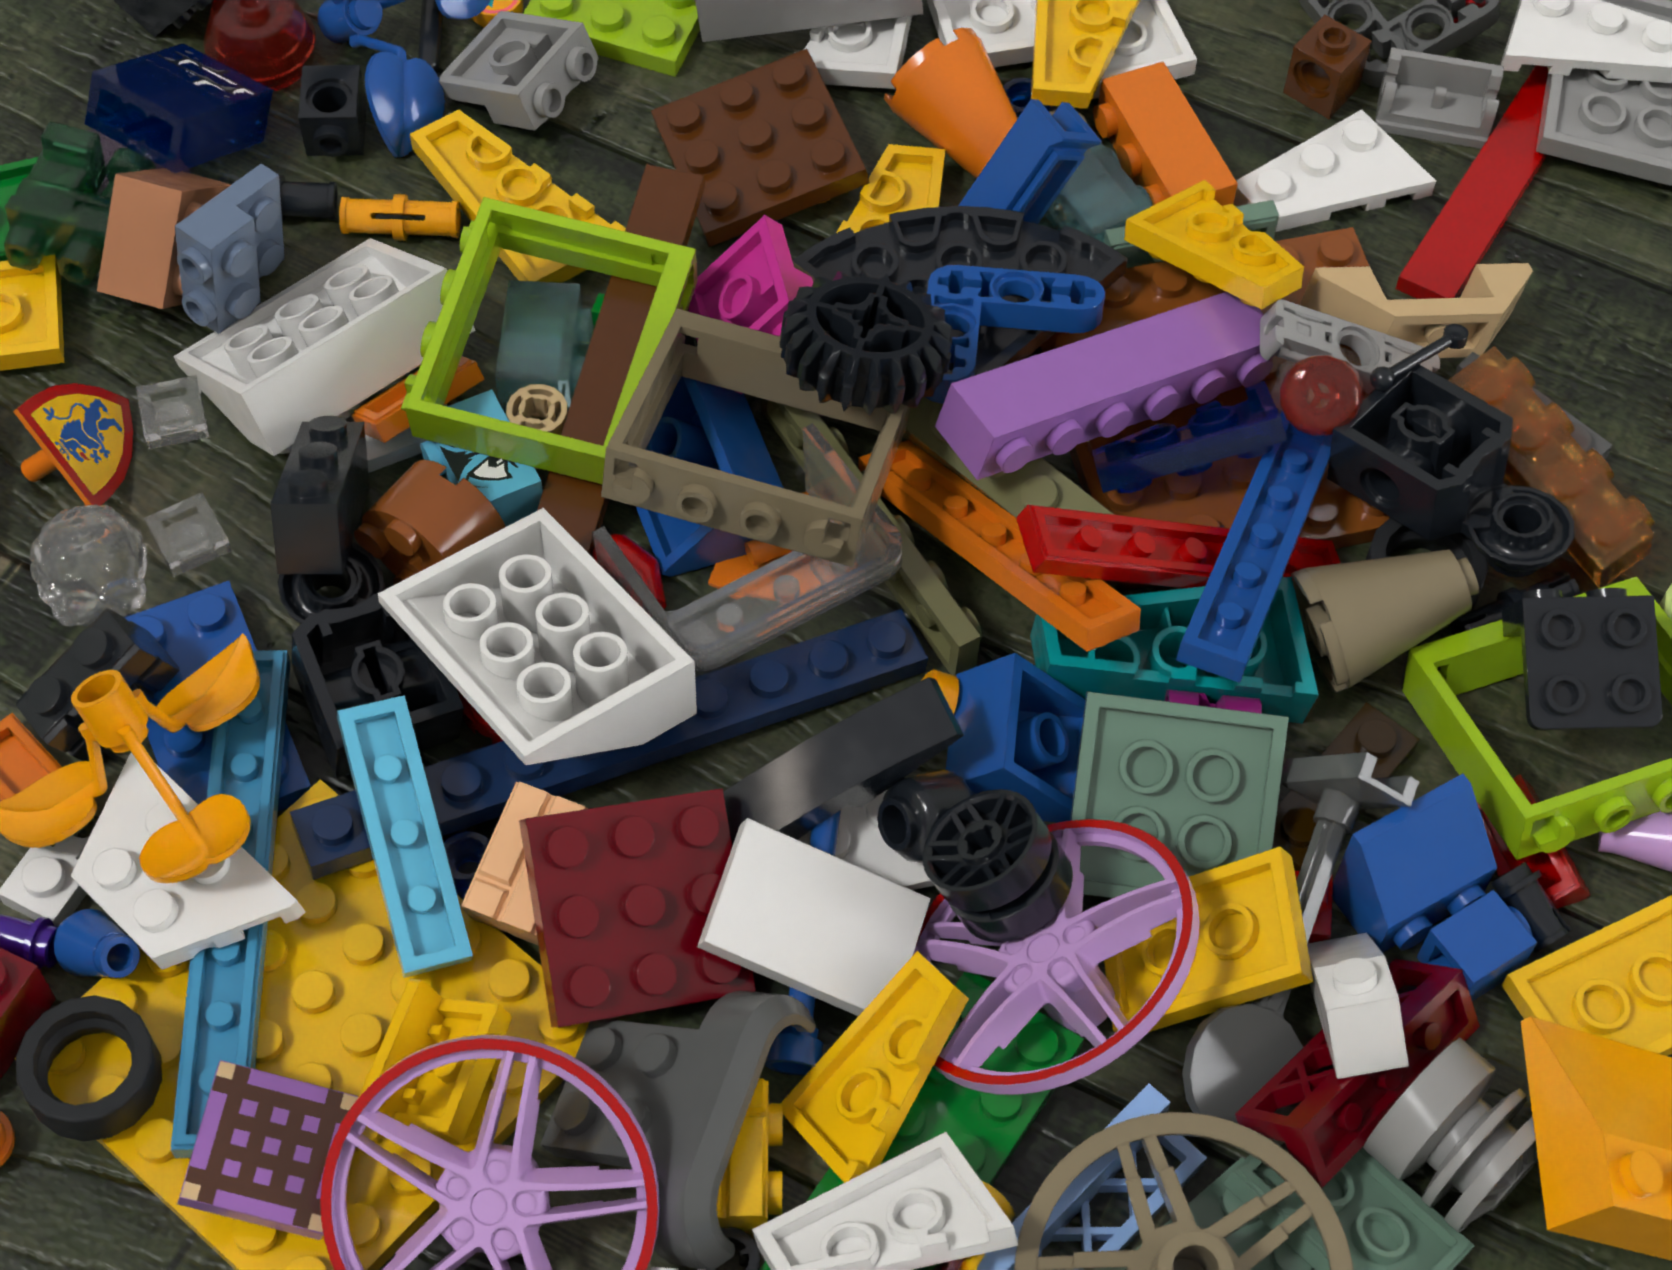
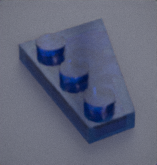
M1265 381L1245 388L1248 400L1236 405L1221 406V403L1215 400L1195 408L1196 414L1188 420V424L1177 429L1174 424L1158 423L1092 450L1103 493L1115 489L1118 493L1136 492L1148 487L1154 478L1175 472L1179 476L1199 474L1208 470L1213 465V461L1234 455L1242 459L1259 457L1270 452L1274 448L1273 444L1287 441L1281 416Z

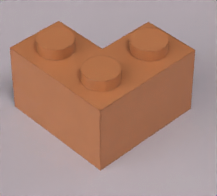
M172 168L115 174L97 291L160 309L182 305L183 290L181 288L180 270L177 262L178 252L175 225L232 184Z

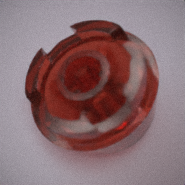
M214 0L204 36V51L215 70H229V72L222 74L226 78L247 85H262L263 92H272L288 87L302 77V66L313 52L316 32L311 19L296 0ZM222 79L228 85L235 87V84H231L226 80Z

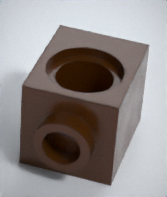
M1324 14L1294 46L1283 93L1330 119L1359 88L1372 41Z

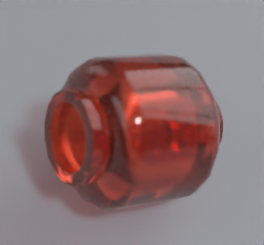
M1315 355L1297 362L1286 373L1280 387V406L1286 419L1298 431L1311 436H1331L1334 427L1346 425L1356 418L1363 400H1365V386L1359 372L1349 362L1332 355ZM1318 383L1327 386L1330 393H1322ZM1310 388H1312L1315 394L1311 403L1309 401ZM1322 399H1330L1326 406L1317 408Z

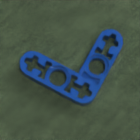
M946 265L936 269L929 277L927 294L931 295L932 306L944 309L945 322L952 326L951 329L962 331L965 335L952 337L950 363H954L952 374H944L943 381L936 387L933 397L925 398L943 404L951 383L975 376L979 326L1086 333L1094 330L1101 323L1105 301L1104 287L1090 277L1076 274L966 265ZM1017 295L1025 297L1029 301L1015 303L1006 301L1002 297Z

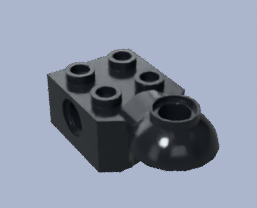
M1420 364L1395 378V382L1390 389L1384 391L1375 389L1333 428L1327 479L1427 540L1461 533L1473 540L1478 552L1488 560L1490 566L1497 572L1510 577H1524L1545 568L1562 557L1574 539V521L1567 507L1553 495L1533 487L1508 486L1503 483L1511 442L1513 417Z
M353 542L343 575H279L277 583L280 601L291 618L300 623L292 633L291 666L336 779L351 774L337 720V711L405 695L419 751L460 737L464 706L457 689L379 603L378 593L385 590L382 569L370 552ZM325 586H335L341 588L346 593L340 597L328 598L317 593V590Z

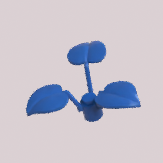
M326 0L319 8L318 24L328 40L334 43L349 41L352 48L364 46L380 51L370 58L366 67V94L377 128L394 158L406 156L413 150L410 133L442 118L445 108L443 87L435 70L428 62L420 58L407 60L403 47L367 37V35L374 33L379 27L383 16V9L407 0ZM491 0L435 1L439 11L446 18L465 20L481 13Z

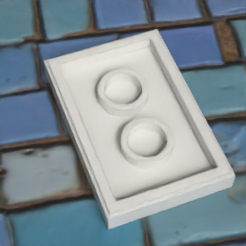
M747 818L739 826L697 947L859 1016L913 956L931 898Z

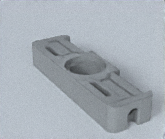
M1283 299L1278 300L1260 318V354L1265 360L1268 361L1275 355L1316 369V377L1367 394L1374 390L1370 383V375L1375 368L1381 366L1389 368L1424 348L1423 346ZM1340 344L1351 347L1357 353L1361 366L1350 363L1343 356ZM1436 354L1420 365L1435 373L1440 369L1439 355Z

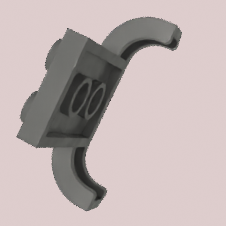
M751 991L728 993L711 1007L699 1029L607 1019L589 1022L575 1059L595 1071L620 1095L643 1130L654 1159L659 1184L660 1214L654 1250L670 1264L703 1270H715L734 1255L735 1246L723 1234L717 1217V1197L723 1175L774 1039L780 1031L790 1025L797 1031L813 1033L816 1028L808 1008L792 996ZM566 1081L540 1145L556 1157L632 1168L625 1147L612 1123L586 1094Z

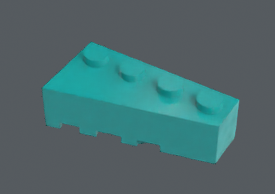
M1292 576L1283 577L1240 683L1176 661L1181 641L1205 586L1123 595L1141 608L1139 631L1088 652L1038 614L1035 616L1030 634L1035 666L1084 699H1086V691L1164 701L1167 690L1205 693L1211 704H1216L1222 695L1259 698L1263 714L1289 717L1288 722L1303 724L1319 695Z

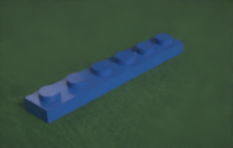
M1281 411L1183 636L1176 661L1202 669L1208 673L1241 682L1329 464L1333 428Z

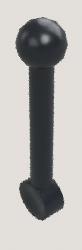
M1459 324L1447 325L1440 339L1389 368L1385 366L1375 368L1370 375L1371 385L1379 391L1388 390L1393 386L1395 378L1447 348H1463L1466 346L1468 330Z

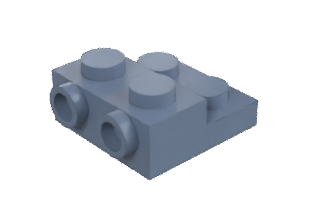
M262 163L175 225L178 252L177 262L180 270L181 288L183 290L182 305L184 311L196 324L203 327L207 326L219 334L238 319H244L249 316L255 307L261 303L259 279L274 272L279 264L285 260L279 175Z

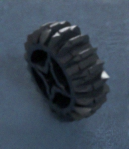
M864 270L860 272L858 277H849L845 273L837 271L832 281L824 277H816L812 287H799L796 298L789 301L788 309L783 314L779 346L781 348V358L786 363V374L799 378L800 390H817L819 403H825L830 400L840 402L843 412L851 406L862 407L869 416L875 408L881 407L891 414H896L901 404L917 408L922 397H933L936 387L943 381L944 373L948 372L951 359L952 326L945 322V310L938 306H932L930 294L913 293L911 282L898 285L889 281L888 274L881 279L872 278Z

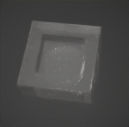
M197 375L136 387L143 433L148 449L210 437Z
M202 492L144 518L148 530L173 577L232 551L224 530Z

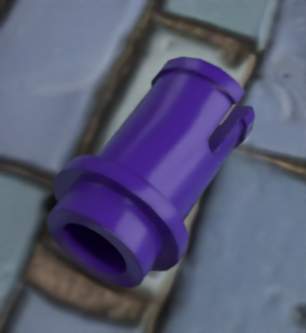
M0 914V948L37 965L39 970L42 967L52 968L57 963L54 953V935L58 927H55L52 920L47 917H39L33 922Z

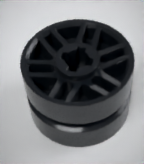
M1003 789L988 790L958 802L936 822L923 848L922 860L926 875L948 902L966 929L975 937L985 941L1007 942L1035 932L1058 913L1071 890L1073 870L1068 856L1049 831L1031 802L1023 795L1014 791Z

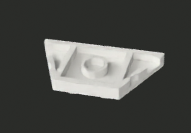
M132 752L71 874V877L161 970L193 959L197 953L206 948H222L245 939L243 931L245 929L277 917H281L285 923H289L299 919L306 912L300 903L242 846L227 859L217 864H209L205 871L190 879L169 884L152 881L142 870L139 855L146 841L157 830L177 819ZM157 765L189 813L198 804Z

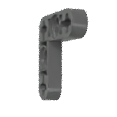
M1298 0L1301 7L1315 24L1324 14L1336 21L1346 14L1355 13L1361 15L1366 21L1360 28L1353 31L1371 40L1373 49L1382 59L1389 57L1391 47L1443 56L1493 26L1497 22L1501 11V0H1473L1477 4L1485 1V6L1481 8L1474 3L1466 6L1467 0H1424L1387 21L1370 0H1333L1331 3H1329V0ZM1458 17V23H1454L1453 19ZM1429 22L1438 24L1443 28L1442 34L1432 40L1419 39L1412 33L1418 25ZM1370 49L1361 81L1368 86L1380 88L1387 63L1383 64L1378 59L1371 61Z

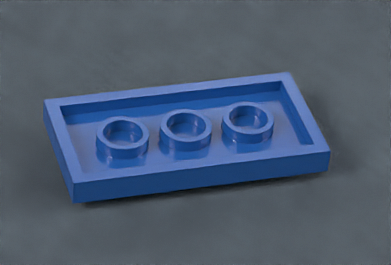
M230 581L125 617L128 621H132L148 630L180 669L162 690H158L154 694V698L150 703L155 706L173 688L224 650L242 633L249 640L252 650L257 651ZM148 717L146 724L148 728L147 736L158 766L199 805L207 799L214 728L203 732H195L185 725L180 731L171 733ZM286 723L278 812L289 808L311 788Z

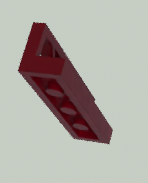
M1394 959L1388 965L1397 991L1403 985L1417 987L1415 990L1398 994L1409 1066L1337 1079L1334 1068L1313 1074L1319 1068L1333 1064L1322 1029L1235 1113L1237 1123L1256 1131L1266 1138L1285 1142L1289 1154L1308 1171L1322 1189L1365 1145L1368 1137L1381 1119L1427 1066L1452 1042L1459 1038L1466 1041L1480 1027L1462 969L1402 959ZM1301 1102L1288 1116L1274 1113L1278 1108Z

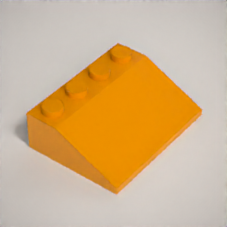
M1532 1016L1521 1020L1547 1230L1672 1261V1057Z

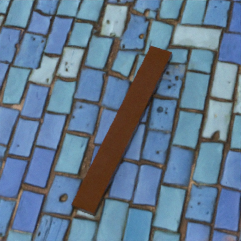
M646 164L625 232L687 247L705 189L704 176ZM611 275L563 426L562 436L604 445L657 289L656 286ZM549 471L537 511L544 508L592 556L609 499L601 497L602 484Z

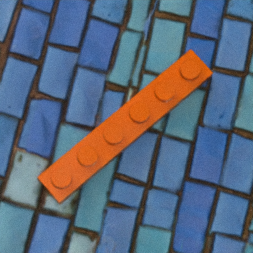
M907 440L900 443L881 492L883 498L1086 652L1139 631L1141 608L1100 579L1033 573L1016 517L911 441ZM871 453L859 457L858 469L860 472L866 469Z

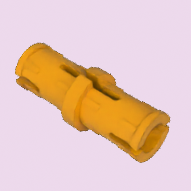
M394 194L392 200L341 197L339 207L340 231L342 234L392 235L394 241H406L408 235L451 236L452 238H459L461 229L460 202L409 200L407 194ZM376 215L425 216V220L376 219Z

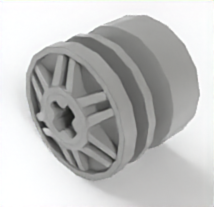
M1461 1038L1452 1042L1414 1080L1381 1119L1363 1147L1367 1153L1399 1181L1412 1175L1425 1163L1437 1171L1421 1199L1429 1208L1435 1206L1453 1187L1462 1193L1444 1218V1221L1458 1233L1475 1219L1491 1210L1494 1211L1538 1161L1533 1116L1519 1130L1510 1123L1527 1101L1528 1095L1519 1088L1507 1095L1492 1108L1482 1098L1493 1083L1497 1069Z

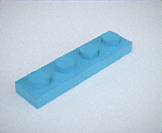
M405 695L337 711V720L403 978L471 961L473 954Z

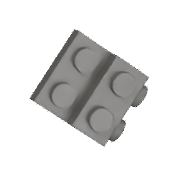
M500 10L438 78L443 87L445 99L485 105L493 123L535 131L549 117H557L562 112L565 97L581 81H588L594 76L599 57L584 24L581 22Z

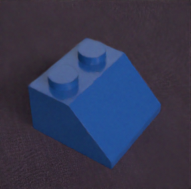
M1017 653L956 674L959 680V695L954 716L964 736L948 747L946 770H952L962 777L975 794L996 789L1014 791L1023 795L1031 802L1043 821L1055 823L1070 821L1085 699Z
M1461 774L1412 801L1411 807H1401L1352 834L1333 881L1332 899L1358 934L1367 933L1382 953L1395 945L1401 951L1417 945L1427 937L1430 929L1434 927L1432 924L1450 914H1456L1486 895L1485 890L1497 869V864L1472 785L1466 776Z

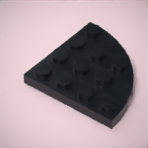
M946 206L889 214L888 223L866 228L856 233L851 228H847L813 245L792 261L814 278L824 277L831 281L834 279L837 271H841L849 277H858L860 272L864 270L869 277L879 279L888 274L889 281L898 285L911 282L912 291L917 294L927 293L928 280L931 273L946 265L1076 274L1098 281L1105 291L1126 273L1128 258L1107 244L1072 227L1064 225L1063 229L1058 231L1047 226L1024 221V213L990 207ZM1017 295L1002 297L1006 301L1015 303L1029 301V299ZM979 326L975 375L1026 359L1056 332ZM951 329V337L965 335L962 331ZM954 363L949 364L948 372L944 374H952Z

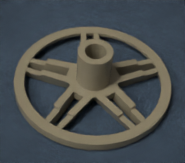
M1167 1112L1131 1118L1109 1126L1079 1144L1056 1165L1037 1191L1026 1213L1018 1237L1019 1246L1016 1247L1014 1270H1250L1289 1238L1288 1235L1311 1216L1325 1246L1330 1270H1353V1263L1345 1233L1330 1201L1308 1171L1287 1151L1265 1136L1233 1121L1197 1113ZM1168 1135L1195 1136L1226 1143L1259 1159L1274 1170L1285 1182L1260 1198L1256 1196L1213 1225L1202 1229L1195 1223L1173 1166L1169 1167L1157 1137ZM1139 1140L1143 1144L1152 1172L1173 1222L1158 1228L1154 1226L1141 1178L1138 1175L1129 1144ZM1118 1149L1126 1178L1127 1190L1142 1239L1141 1247L1137 1250L1074 1252L1071 1256L1038 1257L1046 1223L1063 1192L1089 1165L1105 1154ZM1293 1193H1296L1304 1205L1238 1257L1225 1238Z

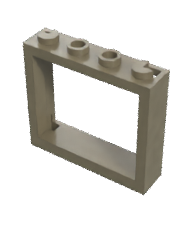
M676 308L606 447L601 497L853 567L907 427L911 407L901 404L896 414L889 413L883 407L875 408L869 416L862 407L851 406L843 412L840 402L830 400L825 403H819L817 390H800L799 378L786 374V363L781 358V348L779 346L780 336ZM684 335L698 338L697 347L684 344ZM683 376L880 431L851 507L645 450L680 377ZM830 518L844 522V525L832 523Z

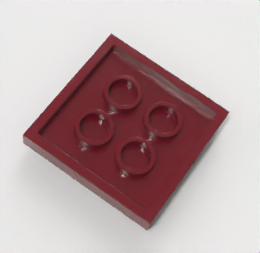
M723 788L519 820L551 1028L721 998L734 991H756L753 971L697 947L732 849Z

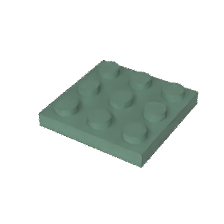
M1086 691L1070 821L1083 819L1110 820L1139 828L1162 842L1174 854L1188 877L1271 850L1289 717ZM1081 846L1080 872L1084 874L1083 894L1115 898L1146 885L1165 880L1152 865L1132 853L1104 846Z

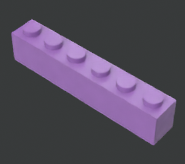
M1224 292L951 383L935 427L976 480L1002 471L1004 473H1012L1022 468L1027 462L1052 453L1054 455L1065 454L1080 443L1100 436L1109 438L1136 423L1148 419L1153 421L1160 420L1178 408L1195 402L1204 404L1216 398L1220 393L1240 386L1248 388L1258 384L1270 373L1273 367L1271 361L1274 357L1273 355L1267 361L1260 354V318L1264 314L1258 307L1244 304L1238 297Z

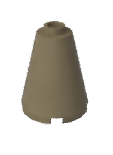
M1450 550L1302 568L1290 574L1293 578L1307 642L1313 641L1319 655L1324 657L1315 661L1327 685L1334 693L1351 688L1472 609L1471 596L1479 593L1478 581L1468 559L1464 557L1457 560Z

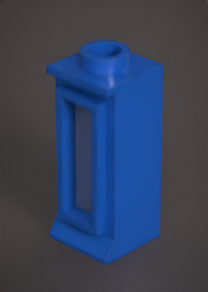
M1031 99L958 206L990 207L1024 213V221L1038 224L1085 158L1084 153L1087 149L1100 145L1102 141L1070 103L1061 102L1054 114L1051 115L1039 100Z

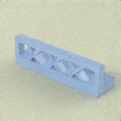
M1149 1083L1107 1127L1148 1114L1167 1113L1170 1101ZM1182 1135L1157 1137L1159 1143L1182 1162L1175 1170L1182 1188L1203 1167L1207 1157ZM1141 1140L1129 1143L1136 1168V1153L1143 1147ZM1118 1149L1105 1154L1089 1165L1063 1192L1046 1223L1038 1257H1042L1041 1251L1051 1241H1081L1082 1252L1092 1251L1091 1241H1107L1098 1251H1122L1140 1233L1127 1190L1126 1178H1113L1123 1168ZM1141 1178L1144 1192L1153 1193L1147 1199L1153 1219L1165 1206V1202L1156 1179ZM1098 1193H1128L1130 1218L1121 1227L1090 1226L1089 1202ZM1030 1205L1012 1222L1017 1241ZM1080 1212V1227H1066ZM1017 1246L986 1253L977 1270H1014Z

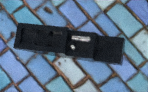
M928 677L862 709L805 740L724 791L732 846L740 824L747 818L798 840L810 832L816 825L827 820L846 805L862 808L893 786L897 781L905 778L963 737L964 734L937 680Z

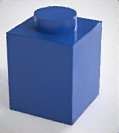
M1492 890L1430 929L1416 958L1420 963L1462 969L1471 999L1474 1001L1501 984L1507 974L1524 967L1538 942L1532 936L1531 928L1525 917L1516 908L1507 906L1498 894Z

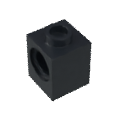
M360 65L302 66L298 120L306 155L328 157L364 155L367 101Z

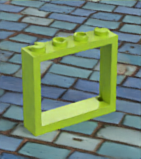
M483 197L475 221L471 220L469 227L463 226L459 245L462 256L457 269H449L443 279L440 292V303L443 306L437 322L429 321L425 327L420 347L423 360L417 375L410 374L404 383L407 393L401 409L406 411L412 436L603 484L606 447L676 308L688 311L698 281L696 249ZM501 248L657 287L603 446L443 406Z
M1637 576L1601 587L1627 589V596L1651 595ZM1586 593L1573 597H1586ZM1654 599L1661 692L1672 705V621ZM1502 619L1409 650L1403 693L1459 775L1464 774L1469 780L1478 804L1516 860L1539 852H1556L1572 841L1601 831L1604 833L1615 832L1625 827L1631 821L1660 811L1663 813L1672 812V758L1532 805L1529 803L1456 697V695L1524 674L1521 636L1503 637Z

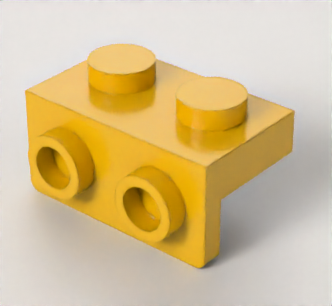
M410 979L407 982L398 1006L392 1014L390 1025L371 1070L365 1078L360 1096L387 1069L405 1057L425 1047L455 1038L476 1035H506L513 1016L499 1003L442 998L426 981ZM469 1059L432 1069L399 1088L383 1103L378 1111L407 1126L412 1123L451 1144L462 1145L496 1059Z

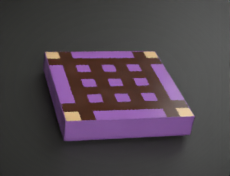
M220 1060L177 1204L321 1240L323 1229L320 1197L326 1158L342 1120L359 1096Z

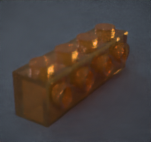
M1493 346L1448 380L1513 417L1505 477L1513 486L1533 487L1551 494L1567 507L1574 521V539L1567 551L1598 588L1604 587L1651 553L1654 532L1650 528L1655 525V522L1649 511L1635 496L1630 495L1625 499L1610 482L1614 478V473L1606 460L1593 448L1586 452L1570 435L1575 429L1568 416L1556 403L1551 402L1546 406L1532 390L1536 386L1534 378L1518 358L1513 356L1506 360L1501 352Z

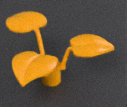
M242 633L224 650L173 688L162 698L157 706L147 700L141 689L132 691L119 671L105 670L85 679L74 690L71 702L84 721L79 725L78 730L86 741L89 761H79L59 768L37 780L16 795L0 801V834L20 846L41 848L58 843L87 825L97 811V804L94 798L104 794L108 789L100 748L102 746L111 748L115 753L131 751L177 819L157 830L146 841L139 855L142 870L152 881L167 884L184 881L205 871L209 864H217L233 855L246 841L251 827L249 813L242 802L231 795L217 794L207 798L188 813L142 745V742L148 735V728L146 726L148 717L171 733L180 731L185 725L192 731L203 732L223 724L243 711L256 697L260 687V674L247 637Z

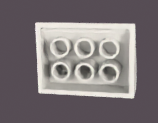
M369 238L256 306L253 312L246 318L238 319L219 334L216 332L211 333L173 357L185 374L251 443L273 456L290 453L302 422H310L312 419L321 416H339L346 419L354 413L355 409L361 406L360 402L379 390L385 391L408 377L411 370L421 365L423 360L420 353L422 336L428 322H437L443 305L440 303V292L447 269ZM474 326L472 327L470 334L475 331Z
M544 508L378 593L379 603L525 765L643 745L697 714L695 661Z

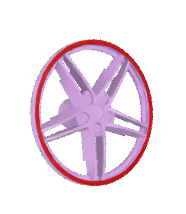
M1083 819L1046 825L1071 862L1073 870L1071 890L1061 909L1049 922L1035 932L1016 940L989 942L975 937L966 929L962 922H951L956 914L941 894L936 897L927 909L913 955L918 951L928 961L933 960L957 965L958 971L996 977L964 1018L946 1047L942 1048L933 1065L936 1071L963 1087L979 1092L1016 1095L1045 1091L1072 1083L1110 1064L1139 1042L1157 1024L1175 1000L1189 974L1197 948L1200 922L1196 894L1189 877L1174 854L1154 836L1139 828L1110 820ZM1081 846H1104L1132 853L1152 865L1165 880L1122 894L1082 912L1084 874L1080 872ZM1177 917L1176 939L1167 969L1150 998L1128 1022L1119 1009L1121 1007L1115 999L1112 985L1099 968L1098 963L1152 937L1150 930ZM940 938L968 940L971 944L1000 946L999 951L980 946L940 940ZM1042 1006L1052 1020L1072 1032L1078 1033L1081 1037L1085 1036L1094 1046L1093 1049L1071 1060L1033 1071L997 1072L979 1068L997 1047L1004 1050ZM1109 1016L1118 1031L1106 1039L1096 1027Z
M476 1035L446 1040L425 1047L405 1057L378 1077L352 1105L333 1138L322 1177L320 1206L324 1241L334 1270H365L355 1250L347 1217V1182L356 1146L440 1204L439 1210L395 1252V1257L382 1270H403L440 1233L455 1250L430 1270H455L477 1252H483L487 1255L494 1270H512L507 1259L518 1254H522L527 1270H552L538 1233L539 1228L543 1224L637 1211L636 1228L632 1246L622 1270H647L654 1251L660 1214L656 1166L647 1139L630 1108L600 1075L581 1061L549 1045L506 1035ZM469 1059H501L494 1086L491 1089L476 1147L472 1151L466 1152L412 1123L407 1126L378 1111L383 1103L399 1088L432 1069ZM514 1061L527 1063L513 1146L493 1143ZM542 1069L552 1072L573 1084L601 1109L621 1138L632 1169L600 1170L599 1166L539 1168L537 1162L532 1157V1150L540 1106L538 1092ZM366 1126L407 1150L445 1168L439 1180H435L396 1153L388 1152L364 1136L363 1132ZM636 1187L637 1198L607 1202L601 1200L550 1207L549 1191Z

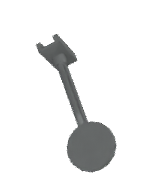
M1368 752L1286 759L1282 770L1281 785L1318 805L1313 817L1316 827L1296 881L1307 944L1345 834L1352 832L1359 809L1411 807L1419 781L1410 776L1372 778L1377 757ZM1292 989L1256 999L1252 1004L1243 1003L1219 1008L1199 1024L1187 1045L1182 1072L1186 1101L1193 1113L1215 1116L1237 1123L1235 1113L1303 1048L1291 1024L1283 1017ZM1301 1102L1278 1108L1274 1113L1288 1116Z

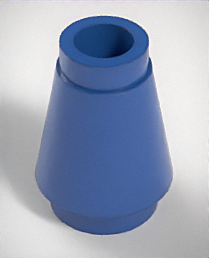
M84 909L73 913L62 921L54 935L55 957L59 965L72 975L122 978L132 973L138 965L140 952L137 944L126 935L109 915L100 910Z

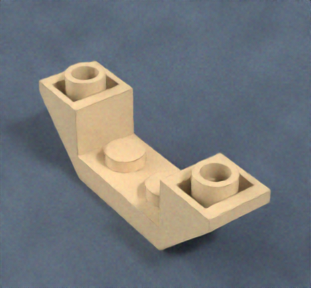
M1529 263L1476 264L1460 298L1387 300L1370 266L1315 268L1300 305L1423 347L1440 339L1447 325L1459 324L1464 326L1469 332L1466 346L1461 349L1447 348L1438 353L1439 358L1468 357L1472 352L1482 357L1511 315L1533 270Z

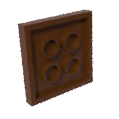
M808 49L651 110L655 125L674 169L704 176L705 189L696 219L709 247L746 233L764 215L776 221L869 184L866 168Z

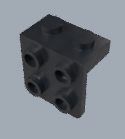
M1601 588L1587 591L1586 597H1562V590L1537 589L1523 592L1520 600L1502 611L1503 637L1521 636L1526 718L1528 724L1533 729L1540 731L1646 729L1656 726L1661 721L1662 701L1654 595L1627 596V589Z

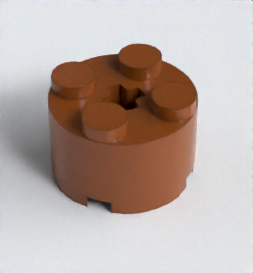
M419 460L415 462L363 515L362 524L354 531L357 543L370 552L373 557L380 559L395 575L393 578L394 585L506 527L495 507L473 484L463 478L455 486L440 476L447 467L435 461Z

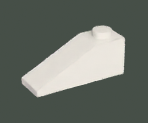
M1367 933L1308 943L1314 981L1309 984L1337 1079L1409 1066L1399 996L1385 955Z

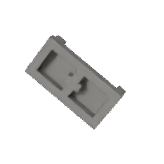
M1391 47L1379 90L1375 123L1386 133L1482 149L1488 140L1497 113L1499 100L1496 97L1503 78L1504 66Z

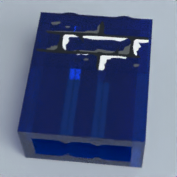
M183 43L92 71L85 125L164 168L178 173L263 142L273 90Z

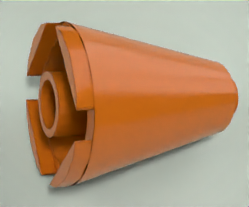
M961 27L953 30L959 39L944 46L940 39L936 38L914 54L890 81L896 89L894 96L885 93L884 100L894 114L937 148L945 149L947 156L977 179L1018 118L981 38L977 36L972 28Z

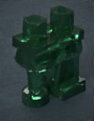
M49 121L41 136L43 146L41 154L29 176L21 181L16 194L10 197L5 206L10 229L4 242V248L8 263L11 266L29 271L38 267L44 255L55 254L59 273L68 281L88 286L101 267L115 174L156 169V167L145 154L132 148H119L115 150L105 166L100 135L98 133ZM107 176L110 183L101 195H97V191Z

